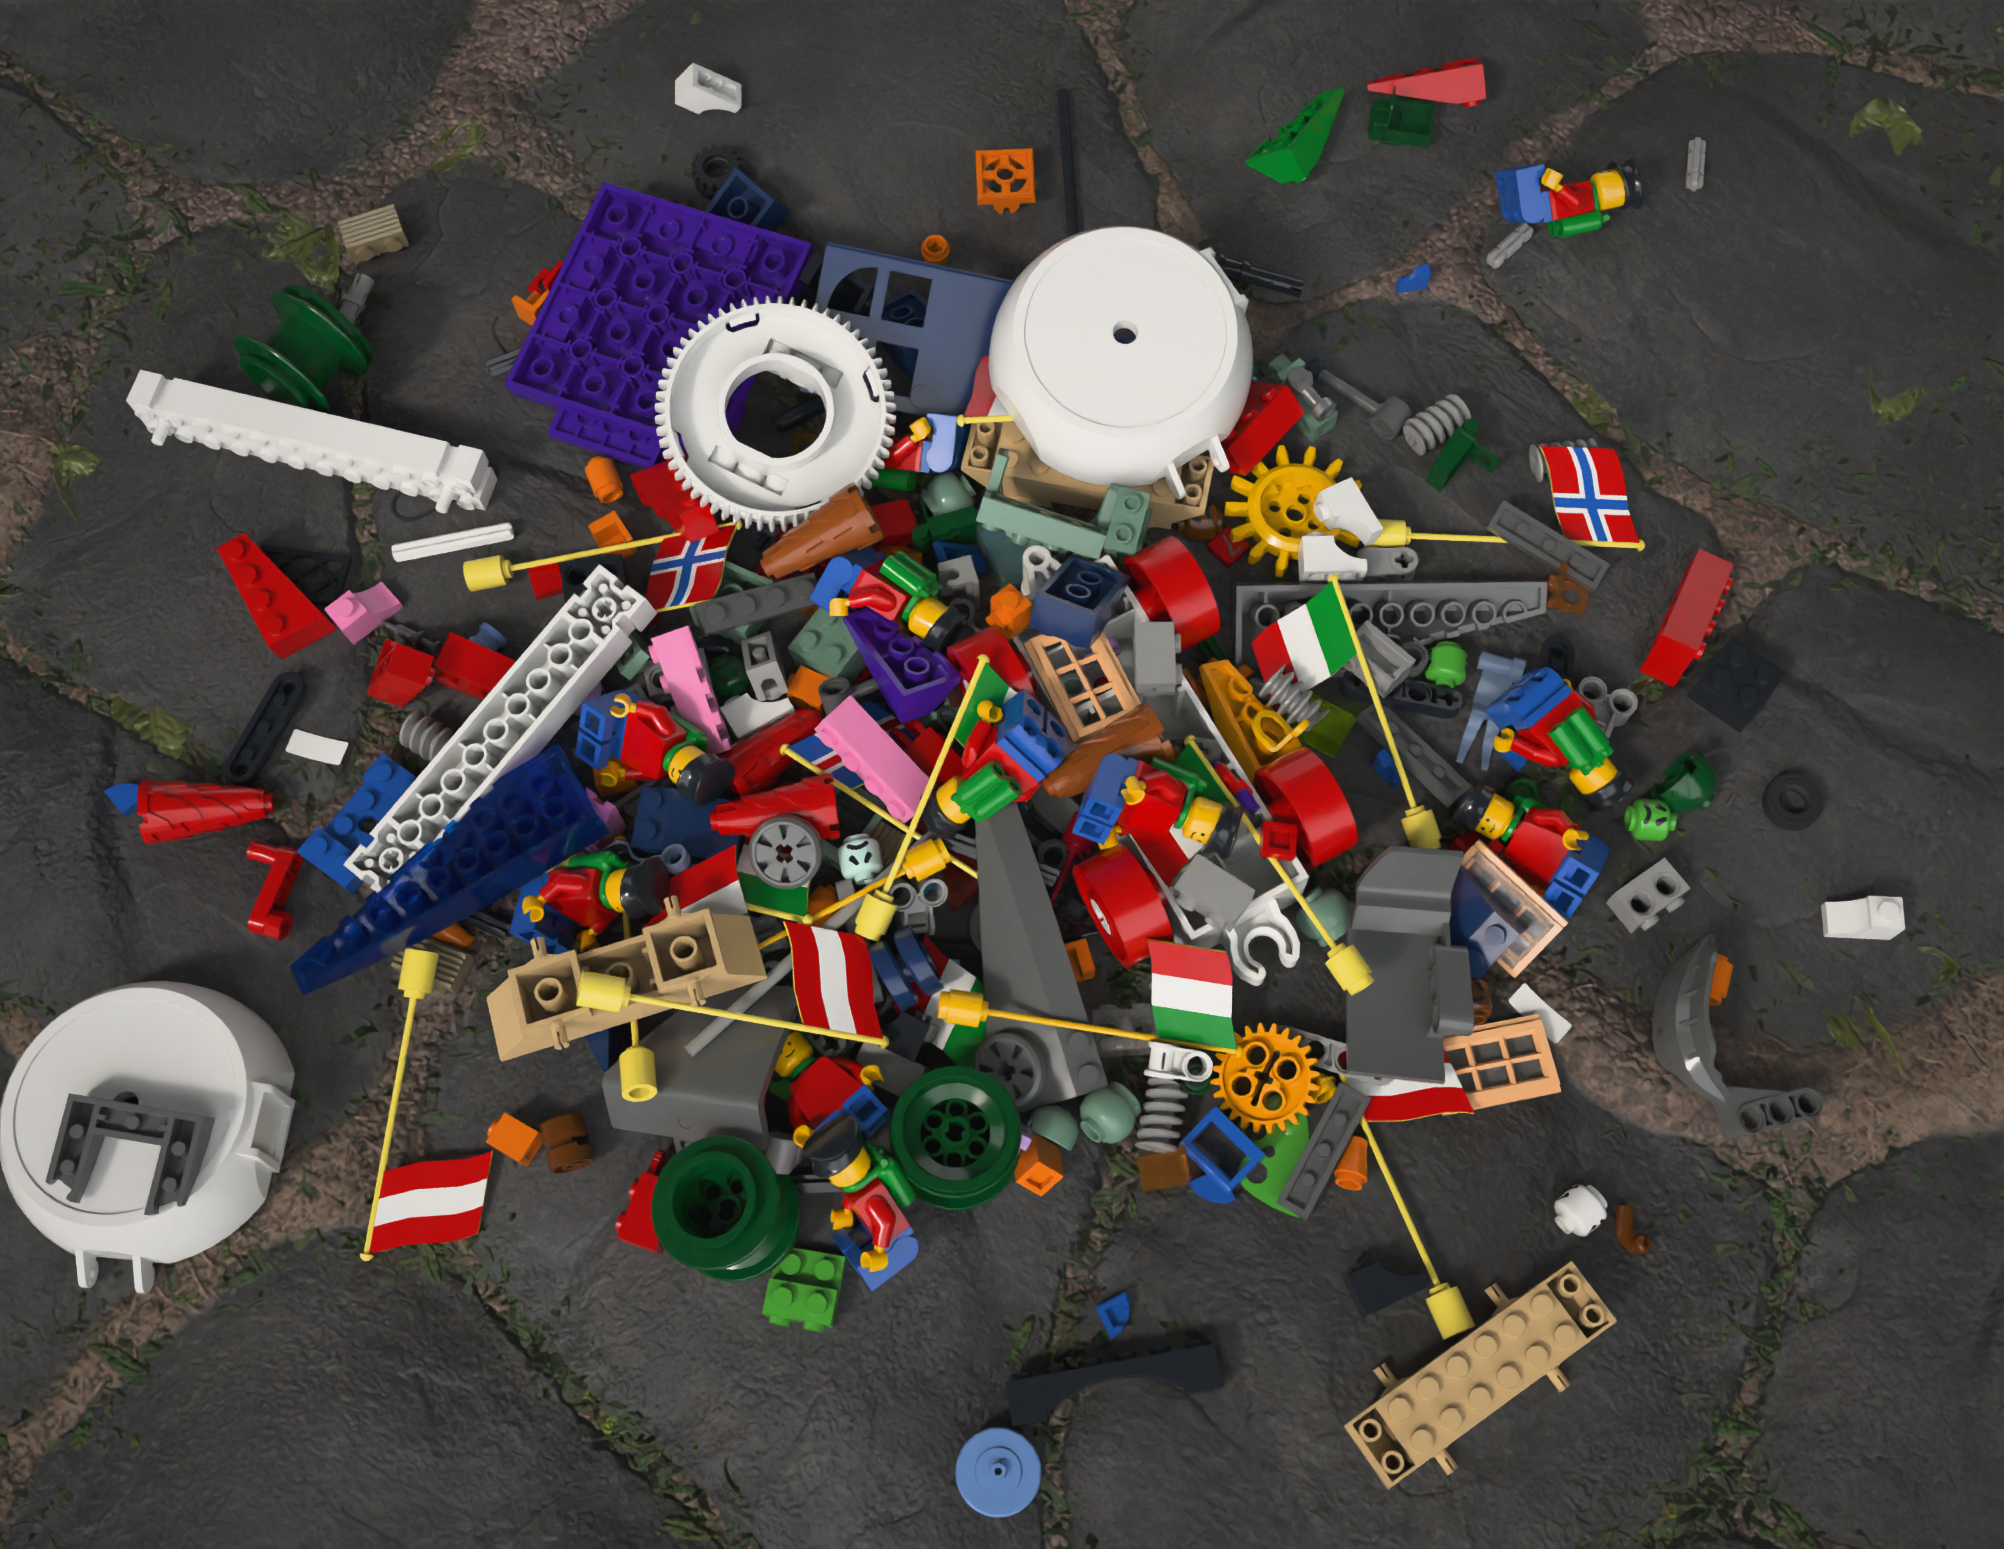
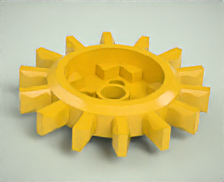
M1285 445L1278 446L1276 454L1277 467L1269 470L1261 460L1251 470L1258 478L1255 483H1251L1234 475L1231 481L1230 489L1247 496L1248 501H1229L1225 503L1224 516L1246 517V524L1231 529L1230 539L1234 543L1251 536L1258 544L1250 551L1248 562L1251 565L1261 560L1266 552L1278 556L1275 564L1276 577L1282 578L1288 567V559L1298 560L1297 547L1302 536H1306L1309 533L1321 532L1325 536H1334V542L1338 539L1355 548L1360 543V539L1349 531L1339 528H1333L1328 531L1324 522H1320L1314 513L1313 504L1319 492L1337 484L1334 479L1339 475L1343 461L1338 458L1325 471L1313 467L1316 459V447L1309 446L1304 454L1303 464H1290ZM1360 480L1354 481L1360 490L1362 486ZM1305 498L1308 500V503L1302 504L1298 499ZM1276 506L1280 510L1278 512H1273L1269 509V507ZM1289 510H1298L1302 513L1303 518L1299 521H1292L1287 517L1286 513ZM1314 524L1319 529L1311 530L1308 526ZM1286 532L1289 534L1290 537H1286L1284 535H1281L1280 533Z

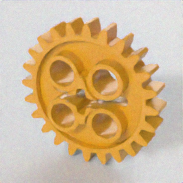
M1263 1023L1258 1024L1257 1033H1254L1250 1026H1245V1037L1234 1032L1236 1045H1240L1243 1049L1242 1055L1235 1058L1234 1054H1215L1222 1063L1221 1066H1213V1071L1219 1073V1078L1211 1080L1210 1083L1221 1088V1090L1213 1094L1214 1098L1225 1099L1219 1109L1222 1111L1232 1109L1229 1116L1230 1121H1235L1242 1117L1240 1128L1246 1129L1253 1122V1131L1255 1133H1259L1262 1126L1265 1125L1268 1134H1273L1275 1124H1278L1279 1128L1285 1132L1287 1131V1120H1290L1295 1125H1299V1119L1296 1114L1300 1112L1309 1116L1310 1113L1305 1104L1306 1102L1316 1104L1317 1101L1310 1096L1311 1091L1321 1090V1087L1313 1084V1079L1321 1077L1322 1073L1312 1071L1311 1069L1319 1060L1317 1058H1307L1312 1047L1305 1046L1300 1048L1299 1046L1303 1040L1302 1036L1298 1035L1290 1040L1291 1029L1286 1028L1280 1035L1278 1025L1274 1023L1269 1032L1266 1031ZM1261 1046L1266 1052L1265 1060L1259 1065H1254L1250 1060V1053L1255 1047ZM1275 1051H1280V1056L1269 1073V1076L1274 1078L1272 1084H1264L1259 1101L1256 1106H1253L1252 1100L1263 1082L1258 1078L1259 1074L1269 1071ZM1287 1061H1293L1297 1068L1296 1075L1289 1080H1285L1280 1074L1281 1066ZM1242 1077H1247L1251 1081V1090L1248 1094L1240 1096L1236 1091V1082ZM1272 1092H1278L1282 1097V1105L1275 1111H1271L1266 1105V1098Z

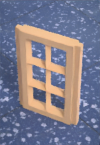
M1103 631L1091 646L1094 654L1080 660L1076 658L1068 641L1055 636L1041 634L1023 643V647L1063 726L1068 730V735L1073 744L1081 743L1106 729L1105 726L1141 704ZM1061 641L1072 663L1055 669L1045 647ZM1098 660L1109 682L1092 689L1081 666ZM1075 669L1086 692L1070 698L1059 675ZM1112 688L1123 711L1107 717L1096 694ZM1090 697L1101 720L1084 726L1074 703Z

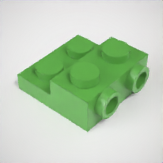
M792 1248L788 1256L772 1271V1276L768 1281L762 1314L770 1317L769 1323L789 1327L790 1321L804 1323L803 1329L823 1333L824 1327L833 1328L847 1258L845 1256Z

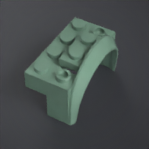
M1000 447L976 521L981 522V526L990 531L999 532L1000 529H1003L1006 532L1005 536L1011 537L1010 540L1013 543L1028 548L1034 545L1043 546L1053 556H1058L1059 553L1066 555L1067 551H1072L1073 555L1089 561L1092 558L1099 560L1120 486L1114 483L1110 484L1106 490L1101 508L1089 523L1004 496L1002 481L1010 456H1008L1009 449Z

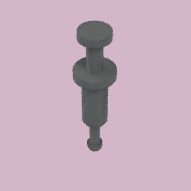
M386 619L381 621L383 627L394 630L396 636L412 643L413 648L418 651L426 647L430 649V653L433 656L437 657L444 646L440 641L434 643L429 641V634L425 631L416 632L402 624L394 625Z

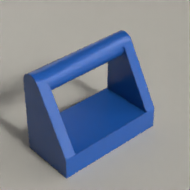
M1216 1106L1178 1145L1226 1194H1229L1267 1157ZM1213 1123L1251 1159L1233 1179L1193 1142Z

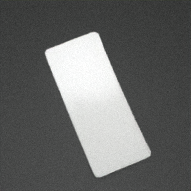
M295 729L286 747V752L339 765L347 749L348 742L325 738Z
M1526 983L1522 984L1509 999V1003L1523 1017L1539 1014L1547 1038L1554 1043H1558L1572 1027V1024L1548 1006Z

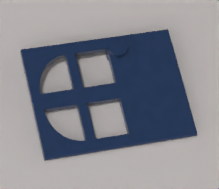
M827 241L816 298L818 312L823 314L827 309L834 289L845 276L862 268H878L869 317L829 309V318L833 320L837 314H840V325L842 326L847 321H850V333L859 329V337L868 338V346L865 350L873 347L876 349L877 341L918 349L909 397L894 394V399L889 401L890 403H895L896 411L926 417L927 413L963 414L964 416L972 397L976 369L983 356L989 355L992 330L997 313L1007 292L1015 281ZM890 271L931 279L923 328L881 320ZM864 373L862 377L868 389L869 379L866 373ZM800 387V391L812 393L808 389ZM868 389L870 399L874 402H879V396L874 397L873 391Z

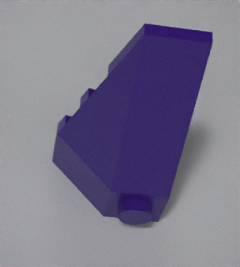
M869 607L849 613L848 616H843V621L886 703L902 724L931 714L961 681L960 674L946 656L938 651L931 652L922 646L923 641L916 636L910 638L899 630L897 623L888 620Z

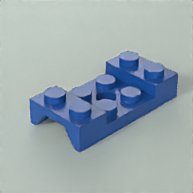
M382 753L362 776V779L365 781L364 784L324 830L318 827L298 849L297 853L307 862L332 878L350 894L354 895L364 881L343 864L360 844L367 848L375 839L370 835V832H362L364 822L369 819H376L378 824L417 777Z

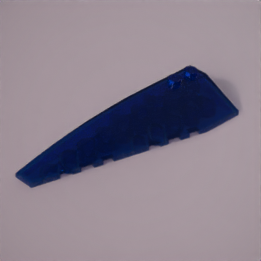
M558 743L501 776L492 784L493 790L483 799L478 797L469 805L471 809L458 823L453 819L443 828L445 831L442 838L425 844L388 878L390 882L378 893L374 890L364 899L366 904L354 915H346L338 923L339 927L329 937L323 936L290 966V969L300 992L306 995L448 928L520 888L610 834L611 831L599 809Z

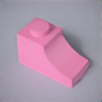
M381 581L374 587L362 592L352 593L348 590L324 610L350 642L355 645L381 625L383 619H389L402 609L403 606Z

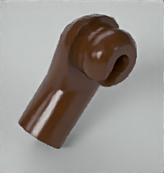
M1617 1205L1614 1231L1616 1239L1631 1254L1641 1255L1649 1252L1651 1249L1650 1238L1640 1234L1633 1227L1634 1207Z

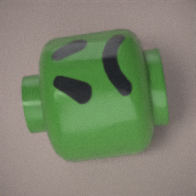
M1448 641L1439 642L1428 651L1429 659L1425 668V677L1430 683L1454 688V686L1461 685L1466 680L1468 654L1461 649L1459 644Z
M1640 798L1635 800L1632 806H1627L1624 817L1625 830L1630 831L1631 836L1635 840L1663 841L1666 839L1669 831H1674L1676 814L1670 811L1667 803L1659 799Z

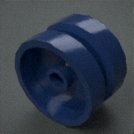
M909 924L893 933V940L899 954H896L892 946L883 939L867 947L879 975L902 1011H906L919 1003V996L913 984L914 981H916L922 992L928 996H932L945 988L936 970L937 966L924 943L920 942Z

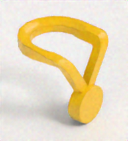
M1262 710L1252 720L1254 735L1271 752L1280 750L1293 736L1296 738L1310 725V722L1304 718L1296 727L1291 728L1281 715L1272 710ZM1263 717L1273 718L1289 734L1281 742L1276 743L1262 731L1260 721Z

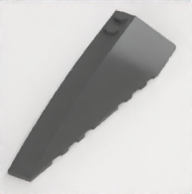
M1365 580L1362 582H1339L1355 631L1368 620L1398 646L1411 641L1427 645L1437 640L1450 639L1471 631H1480L1490 628V626L1505 622L1510 623L1546 613L1547 581ZM1299 581L1230 582V625L1233 666L1238 669L1246 664L1254 671L1251 676L1252 678L1263 679L1251 643L1268 626L1306 604L1329 583Z
M1017 802L1010 803L990 819L982 820L979 823L975 821L985 1001L989 1002L988 1009L1089 1024L1062 935ZM987 1015L985 1021L987 1039L1007 1031L1022 1033L1039 1046L1046 1061L1047 1074L1043 1089L1034 1100L1017 1107L1019 1113L1108 1087L1092 1032ZM1009 1065L1004 1066L1005 1074L1015 1073V1068Z

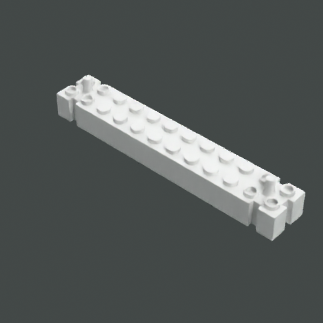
M144 370L139 371L126 399L127 403L135 411V415L147 426V430L153 434L151 441L158 446L164 444L167 435L172 436L174 433L177 439L186 443L195 441L215 450L225 448L241 456H248L250 454L270 463H276V461L287 463L299 470L309 468L325 476H332L333 474L342 476L354 483H360L361 481L372 483L375 487L383 490L393 488L413 497L417 495L426 496L437 502L435 508L440 513L448 512L452 500H456L460 507L467 510L477 508L486 511L498 480L493 469L487 467L489 461L484 451L463 445H459L458 448L450 446L446 441L178 378L169 380L165 379L161 374Z
M600 564L584 581L583 585L587 588L585 593L581 597L573 594L370 832V835L375 838L367 848L360 844L343 864L358 878L371 885L370 888L391 905L404 912L407 911L422 893L417 888L424 878L429 881L434 879L633 643L628 637L636 628L642 632L657 614L646 598L628 585L625 587L615 575Z

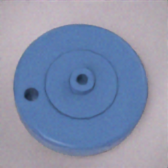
M990 1427L981 1430L969 1438L958 1455L955 1468L957 1486L963 1499L975 1511L995 1518L1012 1516L1026 1508L1037 1494L1041 1482L1039 1455L1033 1444L1016 1430L1007 1427Z

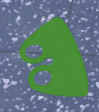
M1279 1093L1266 1099L1268 1109L1275 1111L1280 1108L1282 1097ZM1300 1112L1296 1114L1299 1119V1125H1295L1290 1120H1287V1131H1282L1278 1124H1275L1273 1134H1268L1266 1131V1135L1261 1140H1251L1259 1149L1272 1146L1275 1149V1155L1270 1158L1266 1157L1261 1162L1267 1169L1265 1181L1255 1184L1246 1177L1241 1182L1243 1188L1257 1199L1274 1209L1297 1218L1299 1216L1277 1205L1276 1202L1309 1142L1307 1115ZM1241 1117L1238 1121V1128L1246 1135L1245 1129L1240 1128ZM1248 1156L1241 1161L1238 1172L1251 1160Z

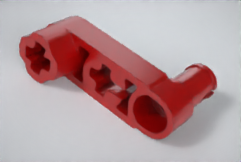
M253 840L247 850V858L252 861L255 860L272 865L249 917L248 930L250 932L283 941L289 935L292 928L293 915L283 911L303 862V857L297 853L298 850L283 845L278 848L258 840Z

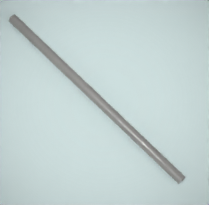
M928 831L907 850L930 838L933 841L935 835ZM894 862L890 864L884 871H882L867 886L888 876L890 874ZM884 885L878 888V890H882ZM866 895L843 906L819 928L836 931L860 910ZM792 953L787 955L766 974L768 979L758 981L727 1008L726 1011L744 1013L792 970ZM718 1016L684 1048L694 1057L736 1019Z

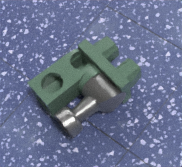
M1281 354L1269 364V370L1273 374L1267 379V383L1288 385L1305 412L1295 425L1313 443L1335 427L1338 412L1335 410L1337 405L1329 397L1321 398L1312 387L1313 375L1311 371L1305 370L1306 363L1300 357L1292 363L1284 354Z

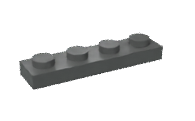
M1504 500L1499 504L1485 527L1486 530L1590 592L1595 591L1610 566L1608 562Z
M813 572L697 603L693 609L702 636L706 637L819 606L809 599L817 585V580Z
M1373 703L1359 714L1356 721L1392 755ZM1382 706L1402 765L1447 808L1451 807L1468 792L1471 785L1389 707Z
M1340 1082L1276 1202L1277 1205L1308 1221L1371 1102L1370 1097Z

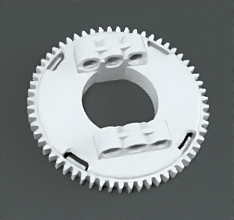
M767 295L765 304H759L757 297H754L753 305L748 306L746 301L742 299L740 309H736L734 304L730 303L729 313H725L722 308H719V318L717 319L709 313L708 325H705L700 320L698 321V333L689 328L688 333L691 340L689 341L681 337L680 343L683 350L674 347L673 354L677 359L668 357L667 365L671 369H662V376L667 380H659L658 382L659 388L664 391L656 392V399L661 401V403L655 404V411L661 414L655 416V423L663 425L658 427L656 432L657 436L664 437L659 440L660 448H668L663 451L664 459L673 458L668 463L669 470L679 468L674 475L676 481L686 479L682 483V489L687 490L693 487L690 494L691 498L694 499L701 495L700 506L702 508L710 502L712 504L710 508L711 514H715L721 509L722 520H725L729 514L733 515V525H737L740 519H745L746 529L750 527L752 522H757L758 531L762 530L765 523L769 524L770 532H774L775 524H781L782 531L786 532L787 524L792 523L793 527L797 526L799 522L806 520L807 516L818 510L829 501V497L846 485L855 482L861 497L864 496V492L861 489L862 486L867 489L872 488V482L868 478L876 480L879 478V472L874 468L884 469L885 467L884 461L879 457L889 458L890 452L884 447H890L893 444V439L887 436L895 434V427L890 425L896 423V415L889 413L896 410V405L889 402L894 399V392L886 391L891 388V380H883L887 376V369H878L882 365V358L872 359L876 355L875 347L865 350L868 346V338L858 341L860 330L857 329L850 333V321H847L842 326L840 325V314H837L832 320L829 318V308L821 314L818 312L817 303H815L811 310L807 308L805 299L800 306H796L794 297H791L789 304H783L782 296L778 297L777 303H771L770 297ZM755 314H759L760 321L756 326L744 328L734 333L726 329L727 323L734 327L756 320ZM769 371L821 396L826 410V421L816 441L799 454L786 458H771L738 442L727 425L726 409L734 390L744 380L759 372ZM864 373H866L874 397L879 396V402H874L870 399L867 386L862 377ZM677 432L681 434L684 447L689 456L687 462L684 460L685 455L680 446ZM818 501H821L820 503L812 505L810 507L795 510L796 508L808 506Z

